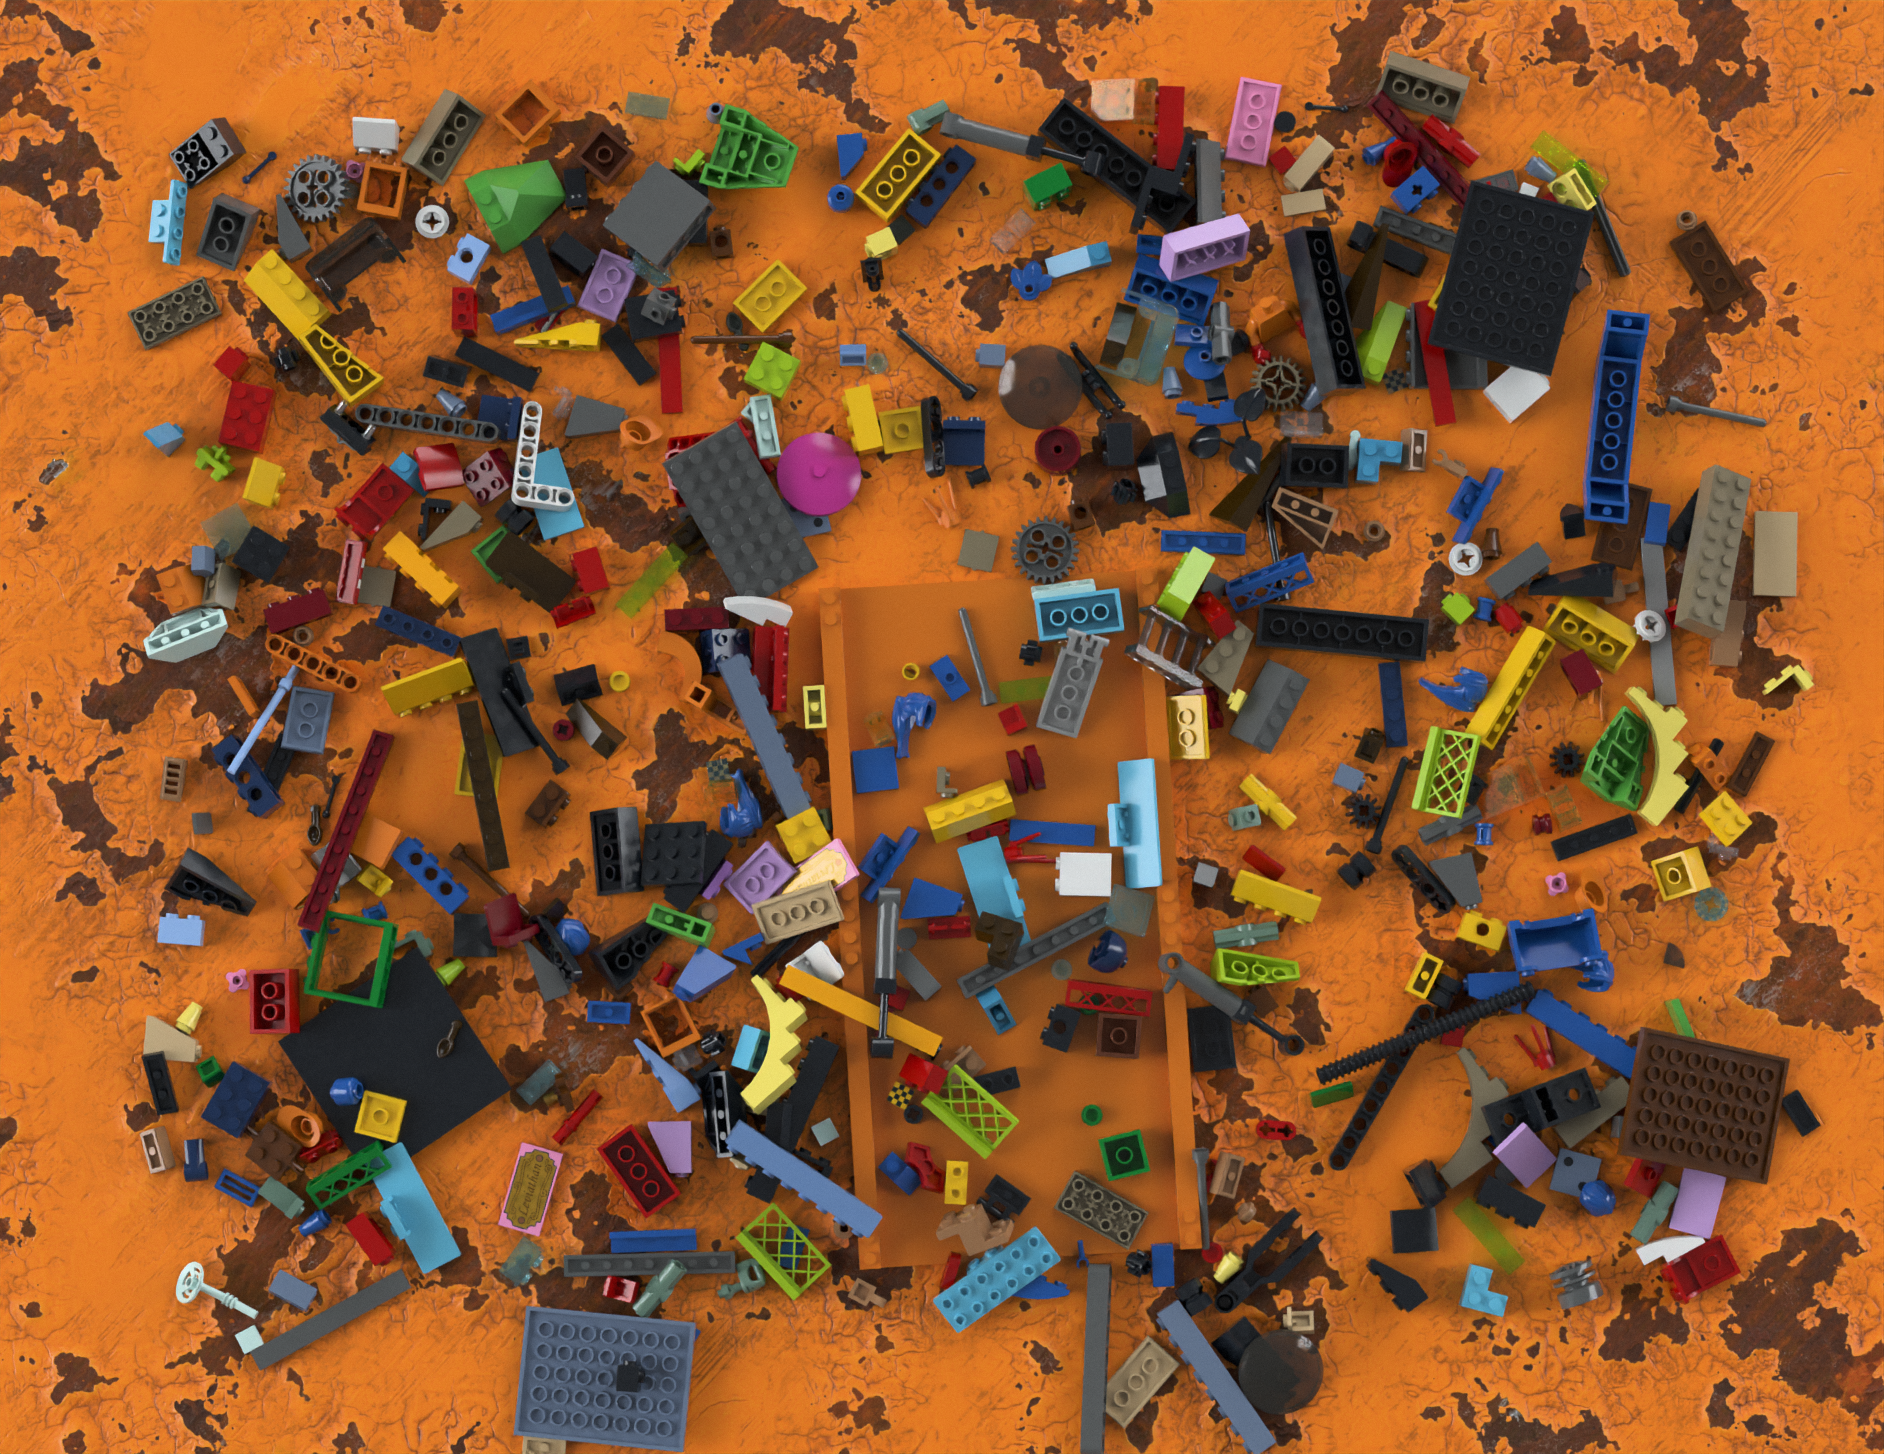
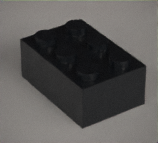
M1299 443L1282 444L1280 486L1329 489L1348 488L1349 446Z
M1486 1174L1483 1175L1472 1196L1477 1199L1476 1204L1486 1209L1493 1207L1496 1209L1495 1214L1505 1219H1509V1217L1514 1218L1513 1223L1524 1229L1529 1227L1535 1228L1546 1207L1542 1202Z

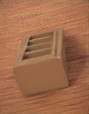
M165 756L160 799L176 802L182 801L188 760ZM170 765H180V769L170 768ZM169 772L179 774V778L169 777ZM168 781L178 782V786L167 785ZM166 789L177 791V795L167 794Z

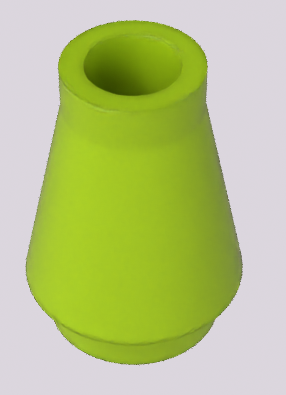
M456 958L454 961L435 969V973L445 987L452 983L465 966Z

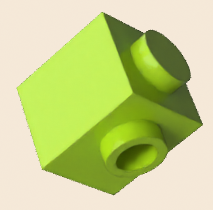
M1456 592L1453 596L1449 593L1441 602L1443 606L1440 610L1457 626H1460L1475 611L1469 604L1471 602L1470 599L1463 593L1459 594Z

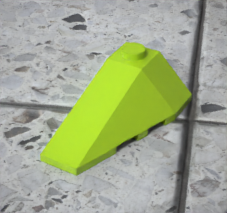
M1387 301L1373 318L1371 330L1364 329L1355 340L1365 382L1375 386L1380 384L1407 307Z
M1218 948L1210 963L1211 978L1217 982L1243 986L1298 981L1300 979L1299 965L1296 961Z

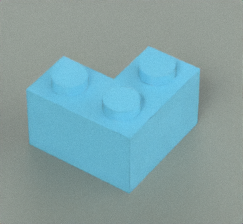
M1469 1263L1458 1305L1503 1317L1508 1296L1488 1291L1493 1272L1492 1269Z

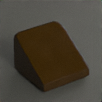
M555 898L543 910V913L553 923H557L569 911V908L560 898Z

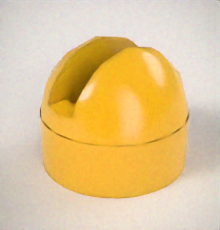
M907 663L902 669V674L907 680L916 679L920 673V669L915 663ZM907 667H910L917 673H912L911 671L907 670Z

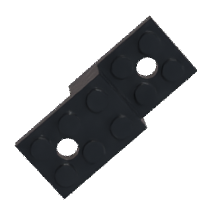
M1186 132L1174 172L1149 165L1129 233L1137 235L1138 230L1143 231L1147 214H1144V211H1149L1153 197L1174 203L1175 197L1180 198L1184 185L1181 177L1186 178L1190 165L1187 158H1192L1197 143L1193 141L1194 134Z
M1582 1068L1481 1107L1495 1145L1498 1147L1523 1122L1533 1133L1601 1108L1586 1068ZM1571 1089L1577 1092V1100L1570 1098L1569 1091ZM1506 1114L1513 1118L1512 1125L1505 1123L1504 1116Z

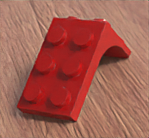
M382 463L348 502L340 508L336 507L334 509L338 513L335 517L347 527L351 524L353 526L351 531L364 541L367 538L371 542L415 490Z
M1722 1234L1705 1241L1702 1245L1668 1263L1667 1261L1661 1263L1662 1269L1659 1270L1663 1280L1668 1282L1672 1288L1669 1292L1674 1301L1685 1305L1694 1296L1741 1273Z

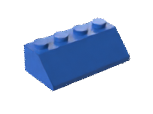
M1139 253L1124 300L1199 326H1204L1219 280L1202 274H1196L1170 282L1159 266L1160 260Z

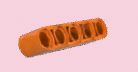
M271 635L267 638L265 643L266 649L273 655L348 693H357L362 688V680L356 674L281 636ZM280 640L281 648L277 651L272 650V642ZM294 649L300 651V657L297 660H291L290 653ZM312 659H318L319 666L315 670L309 668V662ZM336 668L338 671L337 677L329 679L328 671ZM355 678L357 680L356 686L352 689L347 688V680Z

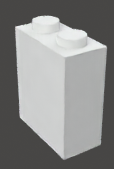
M1510 367L1485 388L1483 393L1505 419L1511 423L1549 391L1550 382L1544 375Z
M1060 852V857H1056L1055 869L1060 870L1059 878H1055V891H1059V896L1110 897L1112 854Z

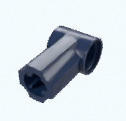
M203 1139L184 1140L186 1163H184L185 1181L208 1180L209 1173L207 1161H205Z

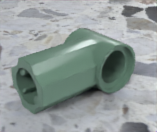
M941 100L924 110L922 108L914 111L906 118L914 133L920 136L931 130L934 125L942 122L945 112H950L945 101Z

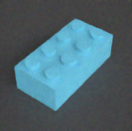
M1119 588L1034 599L1039 643L1069 640V636H1066L1068 628L1086 632V637H1090L1091 634L1100 636L1124 632Z

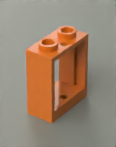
M530 79L494 114L497 119L495 123L503 131L507 129L512 134L510 138L518 146L522 144L526 148L561 114V110ZM529 92L548 113L523 136L504 115Z
M372 159V162L366 161L356 210L359 214L400 221L410 173L408 168H405V165L401 163L384 164L385 161L379 159ZM372 169L401 174L394 208L365 203Z
M672 992L662 996L663 1001L657 1004L655 1001L644 1005V1010L640 1012L663 1058L702 1039L684 1001ZM677 1001L693 1034L664 1047L649 1014Z

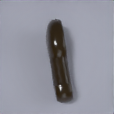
M314 804L310 808L311 825L308 828L307 837L313 846H317L323 838V829L320 826L321 807L318 804Z
M454 1020L451 1023L452 1026L447 1036L438 1043L437 1056L439 1058H445L453 1051L454 1039L459 1029L462 1028L460 1020Z

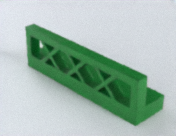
M380 1140L375 1141L307 1182L306 1191L319 1210L392 1167V1164L383 1153L384 1146ZM378 1156L385 1164L380 1168L370 1167L371 1160ZM356 1169L366 1170L365 1177L361 1179L353 1178L352 1173ZM339 1179L348 1181L347 1187L343 1190L334 1188L335 1182ZM320 1190L329 1191V1198L323 1202L315 1194Z

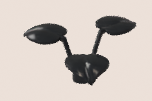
M1257 388L1246 391L1234 403V413L1236 416L1242 417L1241 422L1245 436L1238 437L1233 444L1224 438H1220L1221 431L1219 428L1206 426L1194 434L1190 440L1188 450L1200 459H1209L1217 454L1220 449L1219 442H1222L1234 449L1229 455V463L1235 470L1246 474H1260L1262 447L1257 441L1250 440L1252 436L1249 434L1246 419L1253 422L1262 415L1266 403L1265 390Z

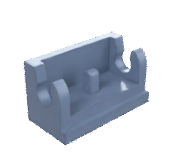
M281 1269L268 1289L272 1295L306 1313L318 1290Z

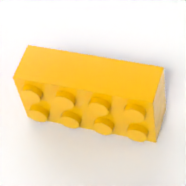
M908 128L855 191V197L888 223L929 175L935 165L940 162L941 154Z

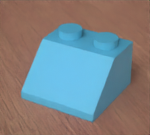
M744 1024L731 1065L758 1073L767 1054L770 1032Z

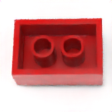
M232 381L218 442L228 447L263 454L277 392L265 387Z
M299 969L249 970L250 1034L300 1033Z

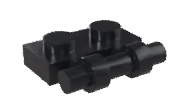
M996 1174L984 1190L991 1197L988 1201L979 1197L976 1204L982 1203L986 1214L988 1212L998 1220L1004 1219L1006 1221L1011 1219L1009 1217L1011 1212L1019 1216L1031 1198ZM996 1200L1006 1207L1003 1212L993 1206Z

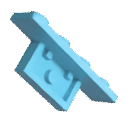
M171 180L169 200H153L148 241L151 243H164L163 262L173 266L180 265L188 188L187 183L179 180Z

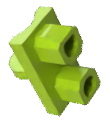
M214 444L211 449L206 445L202 449L199 448L196 452L198 457L195 465L201 470H206L209 464L215 469L210 476L217 482L222 481L236 469L228 462L231 457L226 454L228 450L226 445L219 448Z

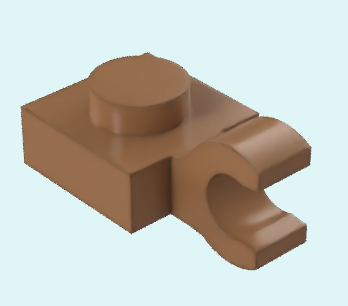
M1439 449L1437 453L1441 454L1443 459L1442 461L1433 459L1432 463L1463 480L1468 472L1465 468L1466 465L1456 459L1454 461L1448 460L1447 453Z
M1621 579L1617 580L1614 596L1603 597L1604 604L1608 605L1625 601V594L1640 590L1638 582L1623 585Z
M857 1278L848 1295L849 1298L866 1307L871 1301L884 1308L887 1302L885 1298L874 1293L877 1287L860 1278Z

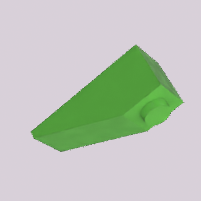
M653 903L646 923L688 943L697 946L702 945L707 949L716 931L712 923Z

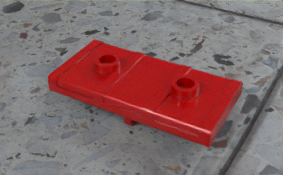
M1635 1158L1624 1181V1185L1651 1199L1666 1164Z

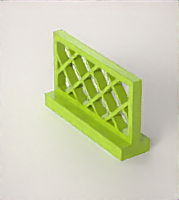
M1431 726L1411 806L1412 809L1424 813L1462 819L1481 736ZM1447 735H1452L1456 742L1447 748L1445 744ZM1468 739H1474L1472 748L1466 751L1462 743ZM1459 746L1463 754L1454 760L1450 752ZM1447 755L1451 763L1442 768L1440 764L1441 759ZM1466 759L1468 762L1467 768L1461 772L1457 764ZM1454 767L1458 775L1449 781L1446 772ZM1442 776L1446 784L1437 789L1435 785L1436 779ZM1461 779L1463 783L1462 789L1456 793L1452 785ZM1449 787L1453 796L1444 801L1440 793ZM1437 796L1441 804L1432 809L1430 808L1431 800ZM1454 800L1458 804L1456 813L1450 812L1447 807Z
M956 1064L948 1072L941 1087L948 1088L949 1098H942L939 1094L930 1092L921 1102L984 1159L992 1153L1019 1122L1012 1113ZM954 1072L961 1077L962 1084H952L951 1075ZM953 1088H962L963 1098H954ZM967 1088L977 1091L978 1098H968ZM954 1103H964L965 1112H958L955 1109ZM969 1103H979L980 1112H970ZM983 1103H990L993 1106L994 1112H984ZM970 1117H980L981 1127L974 1126L971 1123ZM985 1117H995L996 1127H986ZM999 1117H1006L1012 1124L1009 1127H1000ZM986 1131H996L997 1140L994 1143L987 1138Z
M774 1202L735 1237L793 1301L832 1265ZM773 1208L779 1214V1224L767 1223V1214ZM764 1217V1223H758ZM782 1218L786 1221L787 1224H782ZM755 1225L764 1226L763 1238H754L749 1230ZM766 1226H779V1238H766ZM781 1227H791L794 1230V1239H781ZM796 1233L802 1240L796 1239ZM766 1241H778V1254H769L766 1251ZM781 1242H793V1255L780 1254ZM796 1242H805L808 1245V1255H796ZM772 1256L778 1257V1263ZM780 1257H793L792 1270L783 1269L780 1266ZM795 1257L808 1258V1270H795ZM820 1258L825 1266L819 1271L810 1270V1259ZM787 1272H792V1278L787 1274ZM795 1273H807V1282L801 1288L795 1282ZM810 1273H816V1274L810 1279Z

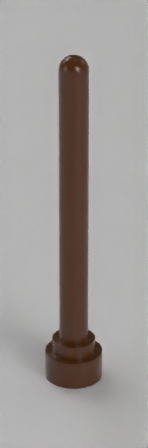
M783 331V333L778 335L692 336L690 341L692 344H762V342H765L767 344L778 343L783 348H792V331Z
M461 842L449 853L454 860L457 859L459 862H464L498 895L502 897L509 894L505 888L467 855L466 847ZM518 901L521 916L529 918L531 915L530 911Z

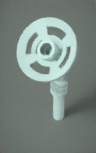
M191 1262L182 1270L176 1286V1296L179 1302L184 1304L190 1303L199 1291H202L220 1300L221 1304H225L227 1307L230 1306L229 1308L231 1309L235 1308L253 1319L257 1317L258 1311L238 1301L237 1297L234 1298L228 1292L225 1294L203 1283L204 1271L200 1263Z

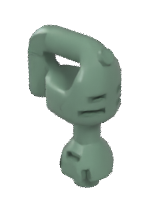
M755 1258L737 1263L735 1267L740 1282L734 1285L723 1284L721 1285V1290L717 1292L720 1299L725 1297L727 1301L736 1292L741 1290L748 1294L764 1287L766 1277L762 1266ZM752 1266L757 1277L755 1281H752L750 1275V1267Z

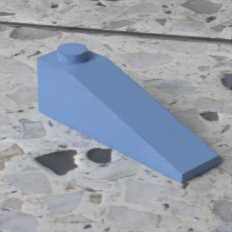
M636 1038L633 1040L647 1064L651 1066L656 1079L663 1085L664 1092L678 1113L701 1099L700 1094H702V1091L696 1082L692 1084L689 1079L640 1039Z

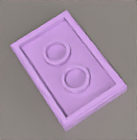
M601 249L577 307L617 323L625 304L624 299L628 297L641 265Z
M766 841L723 885L752 915L754 912L751 905L769 899L797 870L769 841Z
M1524 1122L1493 1151L1526 1189L1557 1160Z
M1684 1168L1668 1228L1710 1239L1727 1177Z

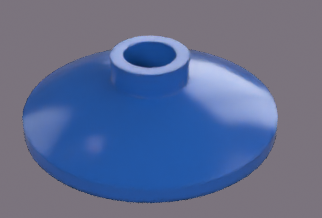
M1191 347L1184 356L1185 370L1190 376L1198 380L1214 379L1225 369L1226 364L1216 365L1212 361V348Z

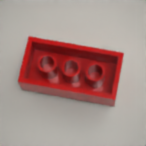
M634 1124L629 1125L597 1148L645 1219L682 1194Z

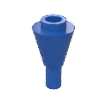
M1393 136L1385 142L1363 148L1362 158L1367 165L1375 166L1383 157L1385 148L1397 138Z

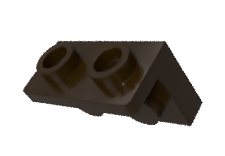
M692 515L669 533L688 558L698 554L702 547L707 544Z

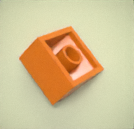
M191 564L176 567L156 575L172 616L176 617L203 607L201 603L206 578L201 575L194 576L191 571Z
M296 848L267 876L295 909L308 898L318 869L300 848Z

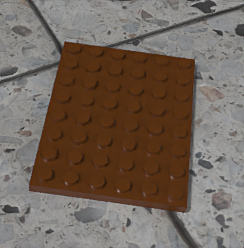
M1640 1027L1617 1154L1767 1185L1790 1059Z

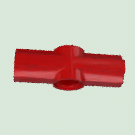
M1434 114L1420 128L1437 142L1438 147L1450 156L1453 155L1468 169L1481 155L1465 141L1461 133L1452 127L1449 128Z

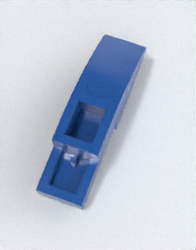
M1234 399L1220 401L1219 409H1215V405L1203 404L1201 407L1195 406L1194 402L1182 401V403H1177L1175 412L1177 415L1196 417L1195 426H1227L1241 423L1242 417H1238L1234 413V403L1236 401Z
M1040 1275L1012 1296L1027 1299H1051L1069 1295L1070 1290L1066 1289L1067 1284L1056 1280L1053 1284L1046 1281V1276Z

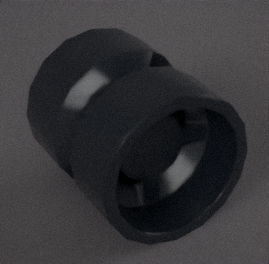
M510 498L496 512L495 517L503 525L507 524V529L510 532L519 536L533 522L535 517L526 509L522 510V506L516 505L512 498Z
M1357 851L1350 858V863H1344L1337 870V873L1355 891L1364 883L1363 878L1368 879L1377 870L1360 851Z
M1439 972L1434 981L1435 987L1430 989L1426 1000L1442 1009L1450 1011L1455 1001L1453 996L1458 995L1463 984Z
M1198 1277L1189 1280L1174 1291L1179 1300L1185 1302L1184 1308L1190 1317L1213 1303L1209 1294L1202 1291L1203 1285Z

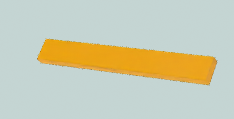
M791 965L787 966L780 980V985L879 1031L880 1007ZM888 1012L887 1035L933 1057L935 1056L943 1037Z

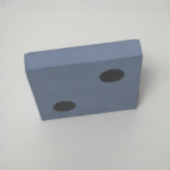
M781 499L802 538L832 532L828 516L816 517L803 514L792 508L785 499Z
M1559 1148L1549 1189L1580 1197L1583 1186L1590 1181H1596L1602 1159Z

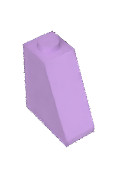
M692 1121L648 1122L650 1132L669 1173H675V1177H687V1173H692Z

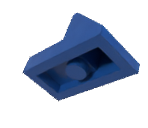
M760 932L722 952L725 956L753 965L746 950L754 951L762 947L761 942L765 940Z
M893 1151L878 1166L909 1196L921 1184L919 1175Z

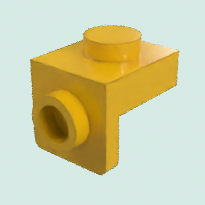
M370 862L356 878L379 898L390 891L391 884L393 883L386 874Z

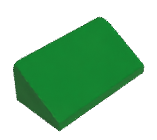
M1347 1081L1310 1092L1312 1106L1317 1108L1353 1097L1352 1082Z

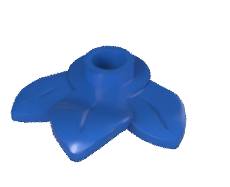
M1034 260L1029 262L1023 271L1013 268L1011 271V282L1015 288L1019 289L1022 299L1032 301L1039 296L1040 292L1049 289L1052 283V275H1042L1040 264ZM1028 287L1033 288L1031 292L1025 291Z

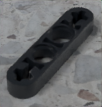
M931 396L921 401L924 461L926 474L930 478H937L945 473L942 413L939 399ZM931 422L933 424L934 431H932L931 429Z
M1399 845L1393 850L1391 857L1395 864L1437 911L1442 914L1449 913L1456 905L1455 899L1408 846ZM1413 867L1419 870L1420 875L1413 871ZM1427 883L1434 887V891L1427 887Z
M544 914L531 916L529 924H538L540 930L534 936L567 984L579 982L582 979V970L547 916ZM548 936L551 938L552 945L549 943ZM559 952L562 954L563 961L560 960Z

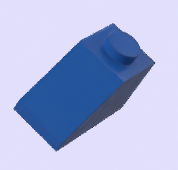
M862 133L837 135L841 181L848 178L864 158V151H868L867 139H862Z

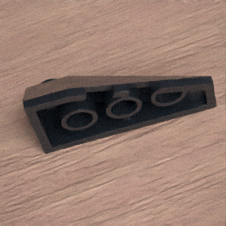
M1602 562L1534 579L1530 583L1528 595L1613 597L1618 571L1615 564Z
M1244 1315L1211 1342L1225 1360L1282 1394L1286 1393L1299 1381L1296 1375Z

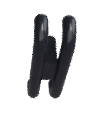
M1071 342L1070 350L1086 370L1080 377L1062 352H1059L1056 356L1059 364L1096 410L1105 419H1111L1113 416L1112 412L1107 410L1094 393L1101 388L1119 409H1124L1126 403L1118 397L1082 353L1078 344Z

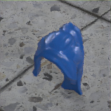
M1461 666L1459 672L1462 675H1456L1453 678L1454 682L1461 683L1457 687L1437 685L1423 677L1418 680L1421 686L1446 705L1463 712L1475 711L1476 704L1482 702L1486 695L1488 679L1484 674Z
M913 692L908 693L906 697L896 696L892 713V725L898 743L896 757L900 760L902 757H910L908 752L909 736L914 723L916 722L917 726H923L925 729H929L932 725L937 707L936 701L930 695L926 696L923 693Z
M737 769V772L730 776L733 778L737 789L738 809L736 811L734 805L729 803L727 804L728 808L722 807L720 811L721 831L724 835L731 838L733 836L737 838L745 837L752 834L753 829H761L763 827L758 799L746 784L743 770Z
M1601 950L1603 959L1598 962L1597 966L1585 967L1584 964L1567 967L1582 971L1584 973L1583 977L1590 979L1588 982L1579 981L1577 983L1578 987L1590 992H1604L1613 985L1614 966L1608 960L1609 954L1607 951Z

